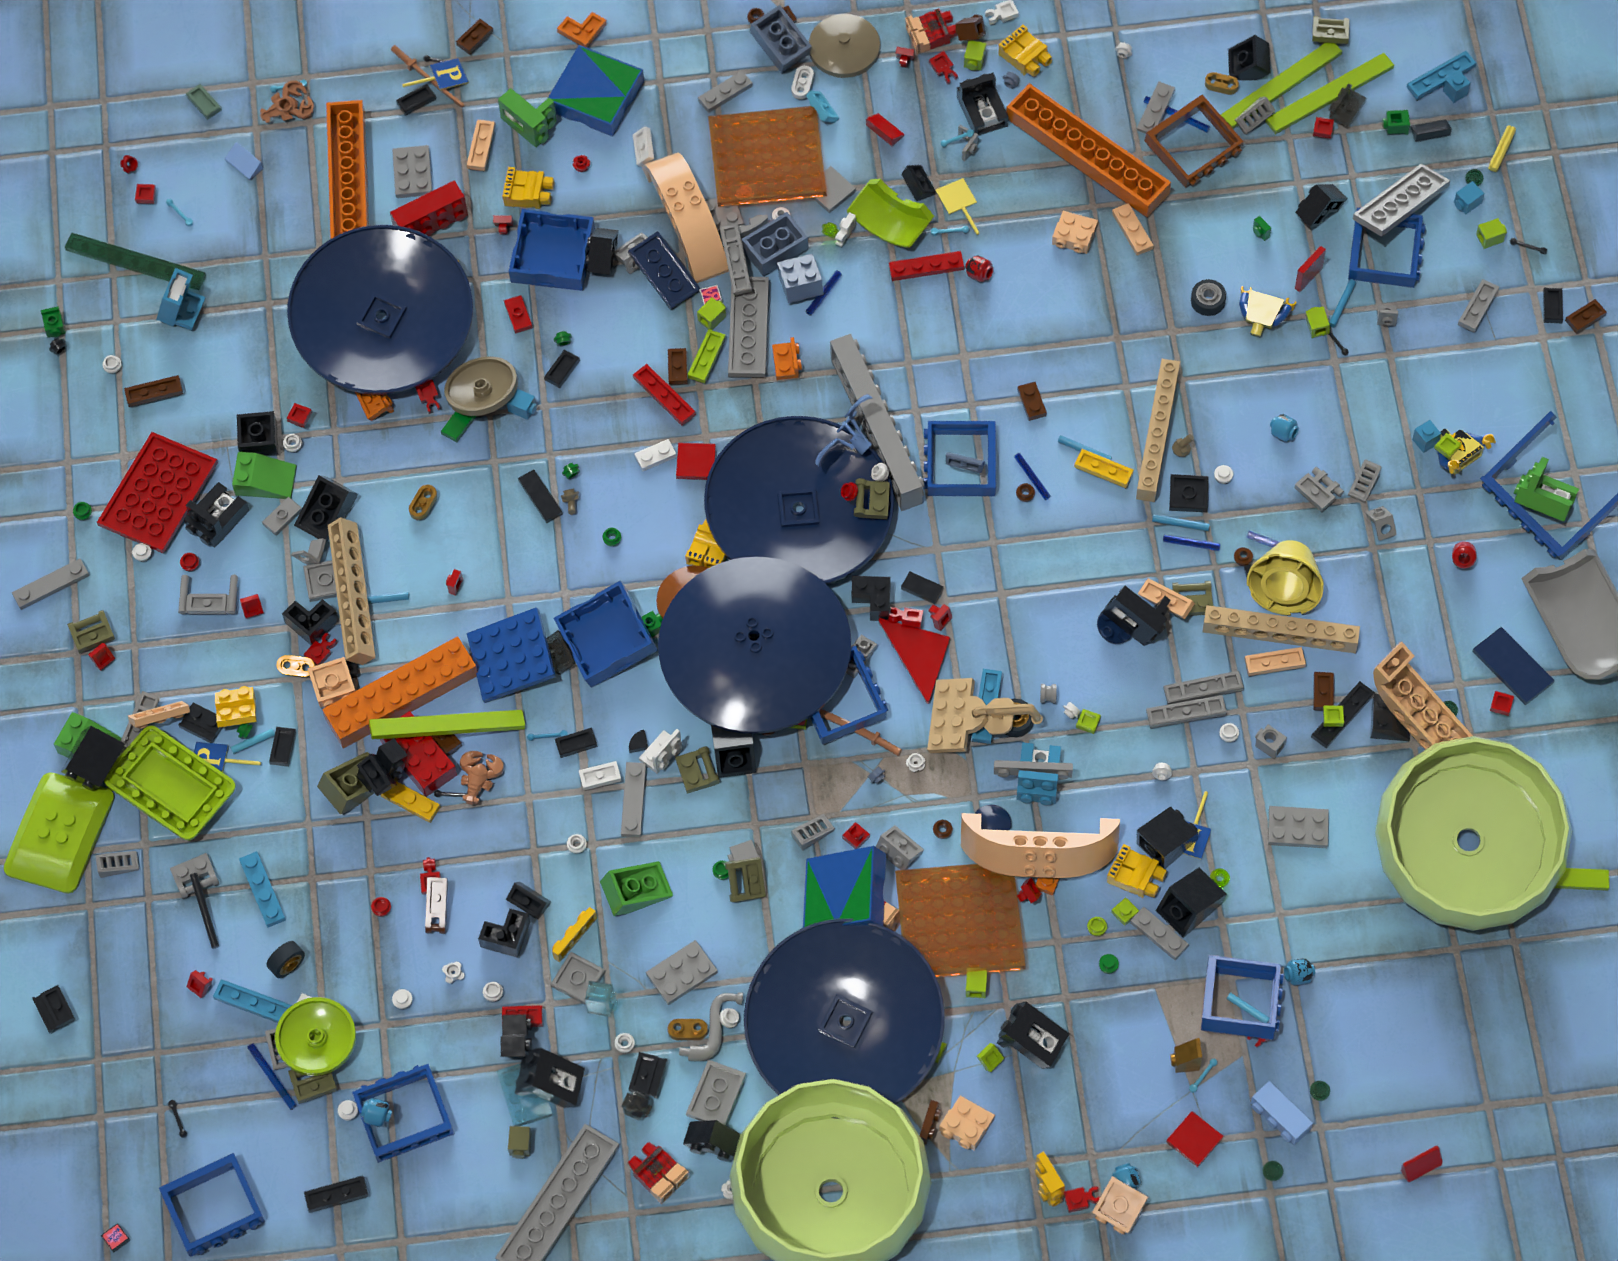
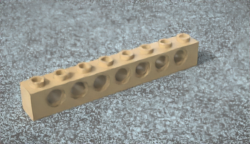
M1161 359L1137 487L1136 499L1155 502L1180 361Z
M340 517L328 525L345 660L364 665L375 658L358 526L356 522Z
M1206 605L1203 624L1204 633L1356 653L1360 626Z

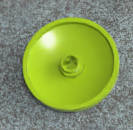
M323 997L303 999L290 1006L281 1016L275 1031L276 1048L283 1062L295 1072L308 1076L325 1075L337 1070L349 1059L356 1043V1029L349 1012L338 1002Z

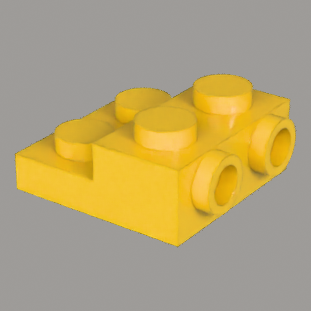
M242 686L236 690L223 689L215 693L218 728L256 722V698L253 687Z
M1043 1151L1037 1155L1036 1169L1034 1170L1040 1180L1038 1193L1043 1201H1047L1049 1206L1054 1207L1062 1202L1065 1185Z

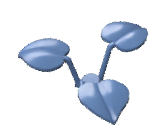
M866 394L856 401L846 413L845 418L847 419L840 424L841 427L837 430L839 433L843 427H846L853 435L849 440L852 444L835 438L818 454L815 460L818 467L825 452L838 443L848 446L851 450L855 448L861 455L872 445L865 438V435L854 419L857 413L856 407L862 402L872 399L870 395ZM849 425H854L858 433H855Z

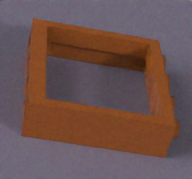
M1203 94L1149 130L1144 140L1185 188L1198 183L1202 176L1211 174L1218 165H1224L1232 155L1234 157L1242 151L1241 148L1244 142ZM1201 111L1231 146L1188 176L1158 139Z

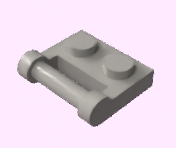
M207 853L170 868L182 899L187 898L189 894L194 892L193 885L185 888L183 886L191 882L190 874L197 873L199 879L207 875L210 876L200 881L202 889L210 885L215 886L219 884Z

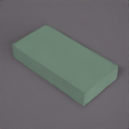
M201 84L186 93V97L207 120L222 111L221 106Z

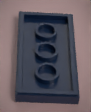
M658 231L628 250V254L670 310L700 291L701 288Z
M1502 627L1472 650L1524 705H1527L1555 681Z

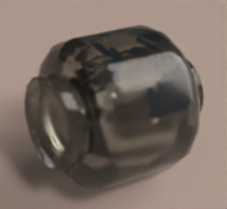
M632 1091L631 1093L627 1092L621 1108H623L625 1115L639 1121L643 1116L648 1117L652 1106L649 1105L650 1098L638 1091Z

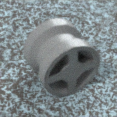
M1041 684L1040 703H1045L1046 701L1056 703V684L1051 686Z

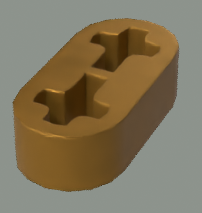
M1216 72L1208 73L1205 77V87L1208 90L1227 95H1233L1238 91L1239 82L1235 77Z

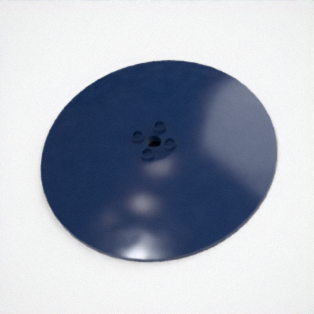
M372 225L339 234L321 245L308 257L292 283L287 304L289 330L296 349L308 366L319 376L338 387L353 392L373 395L392 394L410 390L426 383L440 374L457 357L465 344L471 328L473 299L470 284L463 268L453 254L441 243L424 233L410 228L393 225ZM385 313L387 316L384 319H378L377 315Z
M786 416L758 423L734 437L719 453L710 469L704 494V509L709 530L716 544L729 560L744 557H769L803 567L815 574L825 584L844 579L855 573L873 558L886 539L891 526L894 497L889 475L882 481L890 482L887 519L855 517L856 497L852 501H847L841 496V488L845 483H855L856 479L859 478L875 481L872 479L871 473L875 465L883 463L871 446L861 455L855 448L851 450L848 446L838 443L825 452L818 467L815 463L818 454L835 438L852 444L849 440L853 435L847 428L843 427L838 433L837 430L841 425L809 416ZM864 489L863 508L869 510L870 489ZM801 505L804 509L801 512H797L793 507Z
M744 557L725 561L704 570L691 579L676 594L667 608L661 623L658 640L659 660L662 673L671 692L694 716L710 725L727 731L752 734L769 733L803 722L823 708L839 689L849 666L851 631L848 618L839 599L815 574L794 563L781 559ZM751 634H758L759 639L752 641L749 639V636Z
M833 919L801 928L789 935L770 951L760 964L749 986L744 1008V1032L748 1051L755 1067L768 1086L777 1095H781L798 1084L836 1079L870 1087L896 1105L921 1084L931 1070L941 1047L945 1027V1010L941 989L932 968L923 955L908 940L893 930L879 924L843 925L845 922H852L853 919ZM843 1016H849L851 1023L848 1026H842L840 1019Z

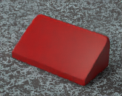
M879 113L866 119V126L891 146L905 136L903 132Z
M1438 1145L1402 1164L1400 1171L1407 1182H1411L1443 1164Z

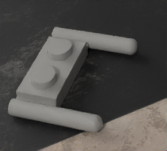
M233 574L230 577L229 595H187L189 576H181L179 614H235L238 585L237 575Z

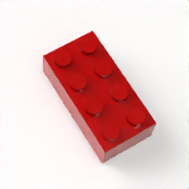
M454 180L390 211L393 226L410 228L430 236L456 221L463 220L468 216L465 196Z
M408 711L401 717H414V715ZM431 736L380 739L382 744L395 739L408 754L403 770L425 797H428L435 790L457 776L455 765Z

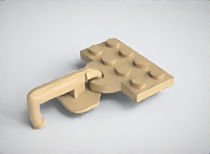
M973 678L936 680L927 750L929 753L966 752L968 734L975 733L983 727L992 735L1006 734L1012 729L1014 715L1030 714L1031 721L1034 724H1040L1043 717L1033 704H1014L1009 698H995L986 705L982 699L973 696L975 685Z

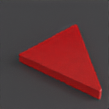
M879 618V625L899 655L901 662L909 672L925 702L929 704L950 637Z

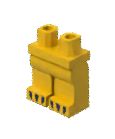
M1025 25L1020 26L1012 33V36L1009 35L998 44L999 55L1016 69L1020 70L1024 76L1029 73L1035 77L1040 72V66H1038L1040 62L1044 66L1052 63V56L1047 52V46L1031 35Z
M508 167L502 195L504 206L535 207L540 209L541 204H551V192H544V189H554V178L545 176L544 171L527 172L518 171L515 167Z
M705 519L702 525L699 524L685 559L688 565L710 568L725 562L727 556L716 544Z
M1123 844L1116 857V861H1114L1107 874V883L1137 894L1141 898H1144L1145 895L1155 898L1159 886L1151 882L1153 878L1163 882L1167 875V870L1159 866V861L1131 850V847Z

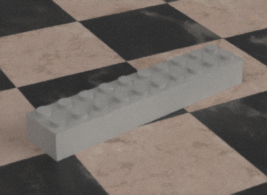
M848 334L831 340V361L852 406L859 398L866 394L872 397V399H868L856 407V415L868 441L872 444L871 447L889 469L893 495L900 510L904 511L922 504L924 482L921 476L918 477L916 474L917 468L914 461H910L908 457L910 456L909 450L901 442L903 441L902 435L894 427L895 420L887 412V403L880 397V388L878 384L875 385L873 382V373L871 369L868 370L866 367L867 361L864 354L861 355L859 352L860 347L857 339L854 340L852 335Z

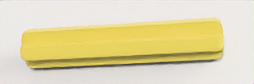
M1510 125L1506 127L1488 169L1490 171H1498L1515 134V127Z

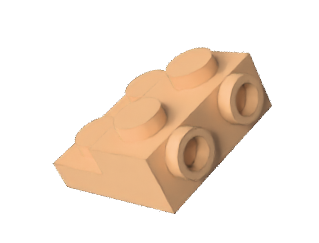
M1063 211L1052 236V244L1059 248H1067L1077 253L1087 254L1098 220Z
M345 657L307 668L320 708H325L355 692Z
M959 1096L952 1109L948 1111L941 1122L939 1131L945 1138L950 1140L953 1138L958 1141L961 1147L967 1150L970 1148L975 1151L994 1120L995 1115L968 1099Z
M1112 1176L1092 1213L1096 1215L1095 1219L1104 1224L1107 1222L1113 1224V1229L1124 1235L1125 1232H1131L1149 1197Z

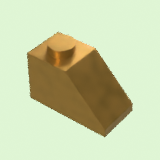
M1195 1038L1174 1047L1173 1054H1170L1171 1066H1175L1176 1073L1200 1071L1202 1061L1200 1038Z

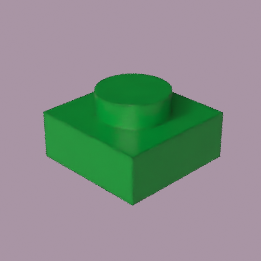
M1261 216L1255 218L1253 231L1256 236L1266 241L1270 238L1271 227Z

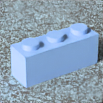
M1270 1081L1252 1096L1251 1106L1253 1110L1258 1114H1262L1272 1128L1276 1127L1286 1142H1291L1295 1145L1312 1129L1313 1123Z

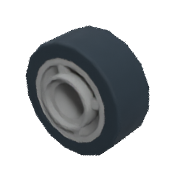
M1211 279L1201 280L1196 283L1191 293L1193 309L1204 316H1213L1220 313L1225 307L1227 295L1225 288L1221 283Z

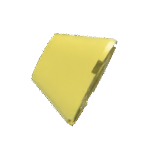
M1293 540L1282 541L1275 545L1251 566L1247 576V586H1249L1252 598L1266 610L1281 615H1291V613L1297 612L1303 614L1312 610L1320 602L1324 591L1323 580L1311 550L1303 543Z

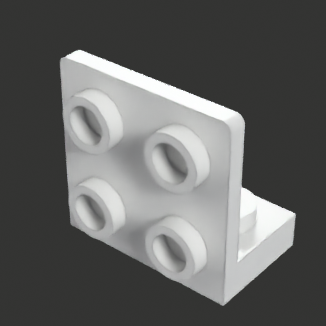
M676 729L670 735L663 730L639 757V761L646 763V766L656 774L661 770H665L670 763L669 760L673 756H677L682 750L680 731Z

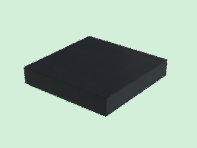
M1171 474L1169 511L1207 513L1208 476Z

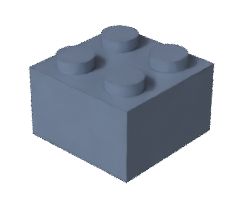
M813 254L777 262L779 279L788 303L824 295L822 278Z

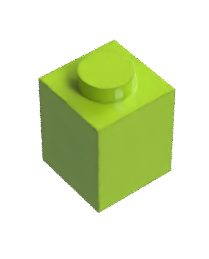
M968 40L964 55V68L982 70L986 54V43Z
M1499 218L1478 225L1476 236L1483 249L1504 242L1505 235L1507 234L1504 224H1501Z
M711 297L697 311L698 321L706 328L713 330L726 318L725 305Z
M1324 306L1312 307L1306 311V322L1312 338L1330 333V325Z
M978 966L967 968L966 997L986 998L987 969Z

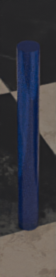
M1146 96L1143 102L1148 104L1151 98ZM1168 106L1165 113L1173 115L1177 110ZM1192 117L1184 121L1206 133L1210 129L1209 125Z
M250 1044L247 1047L288 1108L290 1110L296 1108V1103L255 1044Z

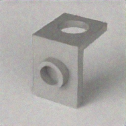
M959 125L958 136L964 134L963 132H967L969 129ZM975 132L971 137L966 136L962 138L968 141L962 150L963 161H966L970 154H974L977 150L978 134Z
M1378 305L1377 325L1396 326L1398 318L1397 306Z
M1384 506L1366 512V516L1375 523L1379 541L1397 535L1393 515ZM1389 524L1391 527L1390 531L1386 534L1381 533L1382 526Z
M323 538L312 540L308 553L302 550L292 552L291 556L306 565L320 563L326 540Z

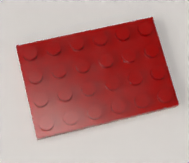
M151 432L99 517L97 525L137 543L148 545L151 549L164 554L188 513L186 504L190 500L195 502L218 464V460Z

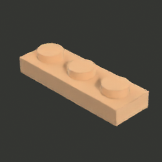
M477 119L467 161V169L485 171L496 126L495 122Z
M1127 203L1112 209L1114 218L1136 256L1152 250L1153 244L1130 204Z
M1149 578L1138 592L1140 597L1155 605L1164 596L1168 597L1171 600L1167 605L1168 611L1183 619H1186L1195 605L1192 600Z
M1302 647L1247 655L1244 658L1248 676L1304 668L1306 665Z
M179 701L128 715V720L134 727L144 728L149 723H162L171 717L181 718L184 714L189 713L190 709L188 704Z

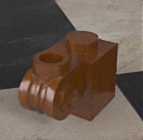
M975 14L970 18H963L956 23V34L959 41L978 40L986 34L982 15Z

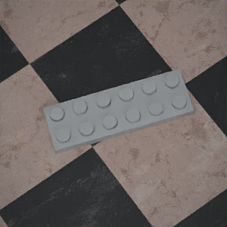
M1420 164L1353 214V220L1382 237L1449 187L1450 180L1427 166Z
M749 277L752 292L735 296L731 285L728 377L766 376L769 277Z

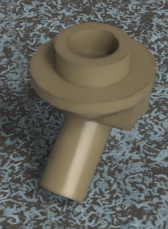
M1189 434L1183 439H1176L1172 446L1173 453L1179 457L1187 456L1191 451L1189 443L1194 440V437Z
M572 488L564 490V494L561 495L562 501L568 502V513L570 515L576 513L575 500L579 499V491H575Z

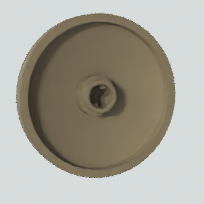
M838 14L822 20L813 29L809 38V43L812 46L810 52L812 62L822 72L834 77L849 78L866 72L875 64L880 53V39L874 26L864 18L852 14Z
M492 356L472 359L459 366L449 376L444 388L445 397L449 406L460 414L468 416L488 414L503 407L511 400L518 387V376L512 364L505 359Z

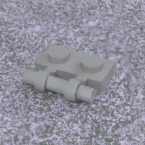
M1315 467L1312 470L1315 477L1307 473L1295 484L1294 488L1322 512L1335 501V496L1332 493L1340 497L1344 490L1340 488L1339 483L1333 482L1324 470L1321 471L1318 467ZM1320 482H1323L1328 487L1325 488Z

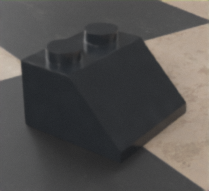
M1253 35L1229 48V76L1235 77L1240 81L1259 80L1270 74L1269 43L1257 35Z
M1374 693L1370 738L1410 741L1409 731L1389 710L1380 694Z

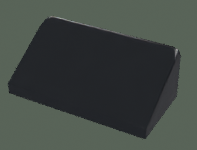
M1446 119L1411 125L1415 142L1450 136L1452 130Z
M922 165L906 166L902 172V177L915 201H921L936 194Z
M371 753L357 765L376 796L387 792L397 785L377 755Z
M515 882L506 898L507 901L539 920L551 903L550 900L522 882Z

